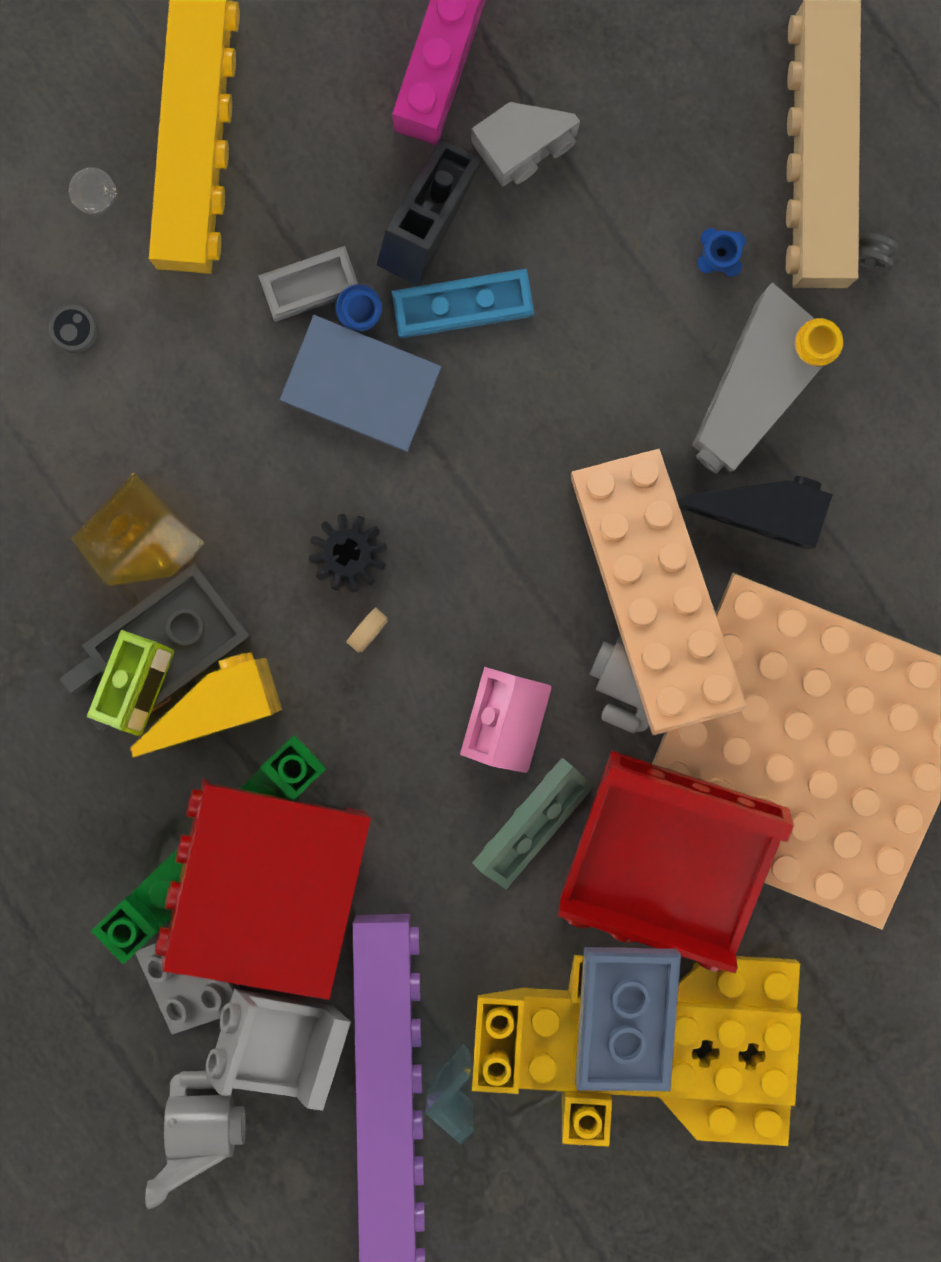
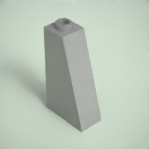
M773 282L757 299L692 444L699 451L696 458L715 474L720 470L726 475L734 471L823 367L811 366L805 363L798 356L795 349V337L798 330L806 322L815 318Z

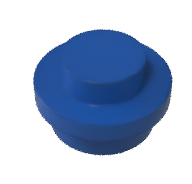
M354 284L346 287L339 294L335 309L339 321L345 327L353 331H365L372 328L378 322L382 312V304L378 294L372 288L362 284Z

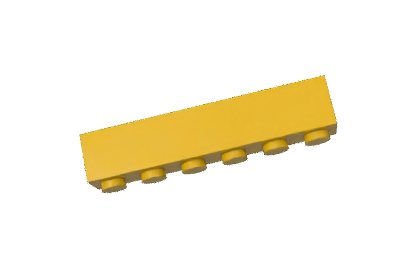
M169 0L149 260L158 270L212 274L213 260H220L221 233L215 232L216 214L223 215L225 188L224 186H219L220 169H227L229 158L228 141L222 140L223 124L230 123L232 118V95L226 94L227 77H234L236 70L235 48H230L231 31H238L240 20L239 3L233 2V0Z

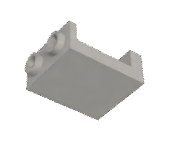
M234 988L230 1003L224 1006L221 1013V1032L216 1048L210 1051L207 1058L206 1078L219 1095L230 1096L232 1089L235 1088L297 1097L308 1109L323 1111L351 1021L333 1005Z

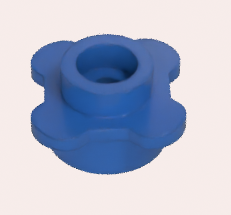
M714 228L706 229L700 237L703 251L702 256L697 261L698 269L704 274L718 271L724 272L728 277L737 276L743 267L739 259L742 255V248L746 244L745 237L738 231L722 230L717 232ZM724 249L725 256L720 257L717 254V250Z

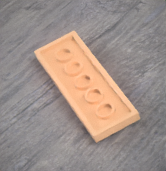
M660 448L572 471L571 481L652 735L743 711L747 705Z

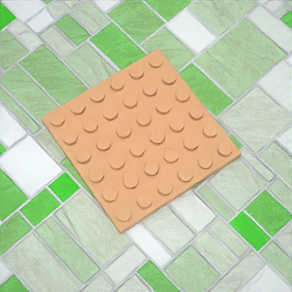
M732 573L715 614L747 706L743 711L665 732L652 764L788 807L794 827L788 842L780 841L764 883L883 930L941 801V655Z

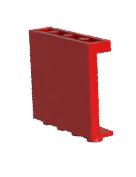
M611 751L559 897L558 916L565 918L569 924L578 928L587 929L593 927L608 932L614 939L624 943L636 941L651 946L654 949H677L682 957L696 961L707 970L715 972L725 970L736 974L738 969L736 953L780 841L788 842L794 827L790 809Z
M203 778L200 790L192 789L188 801L186 817L193 818L190 835H181L177 849L176 863L183 864L179 882L171 881L167 892L165 909L172 910L168 928L160 926L156 940L154 955L162 956V971L329 1000L371 817L364 810L346 807L345 811L295 800L292 801L290 799L211 784L209 779Z

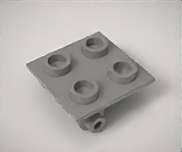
M156 943L139 949L135 953L172 1035L219 1019L224 1006L231 1001L234 988L240 989L238 984L163 972L162 956L154 955Z

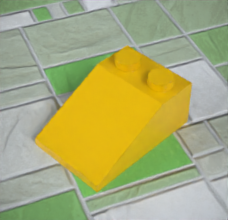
M250 652L218 661L221 670L206 675L130 748L133 757L281 711L282 708L267 659L254 660L253 654Z

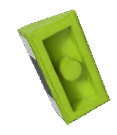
M121 630L86 717L116 729L141 736L174 656V650L158 642Z

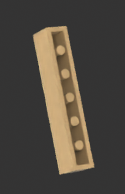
M804 0L796 15H791L788 25V43L795 45V61L790 62L787 77L788 90H794V107H790L788 112L787 134L788 136H794V153H790L788 156L786 174L787 181L794 182L793 199L788 201L786 210L787 228H793V246H788L786 253L787 274H793V288H848L858 279L861 0Z

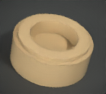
M375 607L355 629L346 643L358 653L363 652L387 624L388 617Z

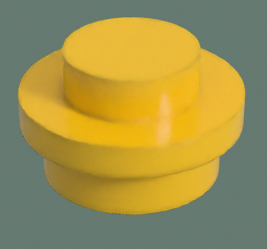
M816 318L806 322L798 330L795 337V349L798 356L811 366L819 367L830 364L840 355L843 348V336L840 329L832 321L823 318Z

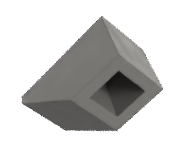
M509 102L472 128L471 143L502 187L512 180L516 184H520L538 170V162L550 154L553 158H557L576 143L574 137L577 136L580 120L574 113Z

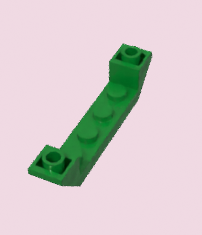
M293 735L260 767L240 790L294 801L327 767L296 735ZM177 849L91 930L123 965L159 931L160 926L163 927L171 918L172 910L165 909L167 892L171 881L179 882L183 864L176 863Z

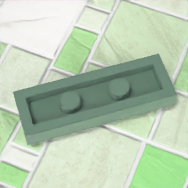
M561 758L555 767L545 775L543 781L525 802L515 810L513 816L495 837L485 845L483 851L472 863L482 874L507 889L595 785L564 758Z

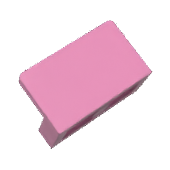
M484 667L460 755L489 766L527 773L552 689L551 685Z

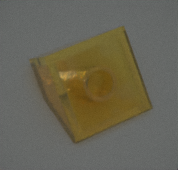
M135 473L71 538L100 578L109 586L173 576L194 557L196 551L205 543L190 525Z

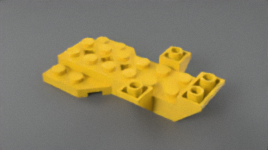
M574 955L568 991L518 988L478 995L472 1091L519 1094V1089L562 1091V1144L609 1147L612 1111L611 1095L659 1097L697 1141L788 1146L791 1106H795L801 1024V1013L797 1009L800 963L795 959L736 956L738 965L736 974L725 970L718 972L710 971L700 966L697 962L693 965V969L679 980L670 1091L577 1090L575 1086L584 955ZM708 1040L713 1050L708 1052L705 1057L699 1058L696 1052L692 1051L693 1049L701 1048L702 1041ZM753 1043L758 1053L757 1055H752L751 1060L745 1061L739 1055V1051H747L748 1044Z

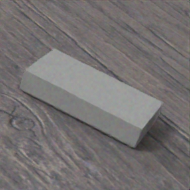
M345 246L259 275L275 322L335 302L339 294L346 287L358 284Z

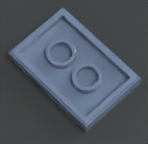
M313 315L280 401L408 453L442 366Z
M584 947L575 1086L577 1090L670 1091L681 954L677 949Z

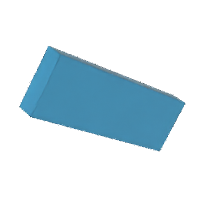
M527 268L391 291L399 339L534 317Z

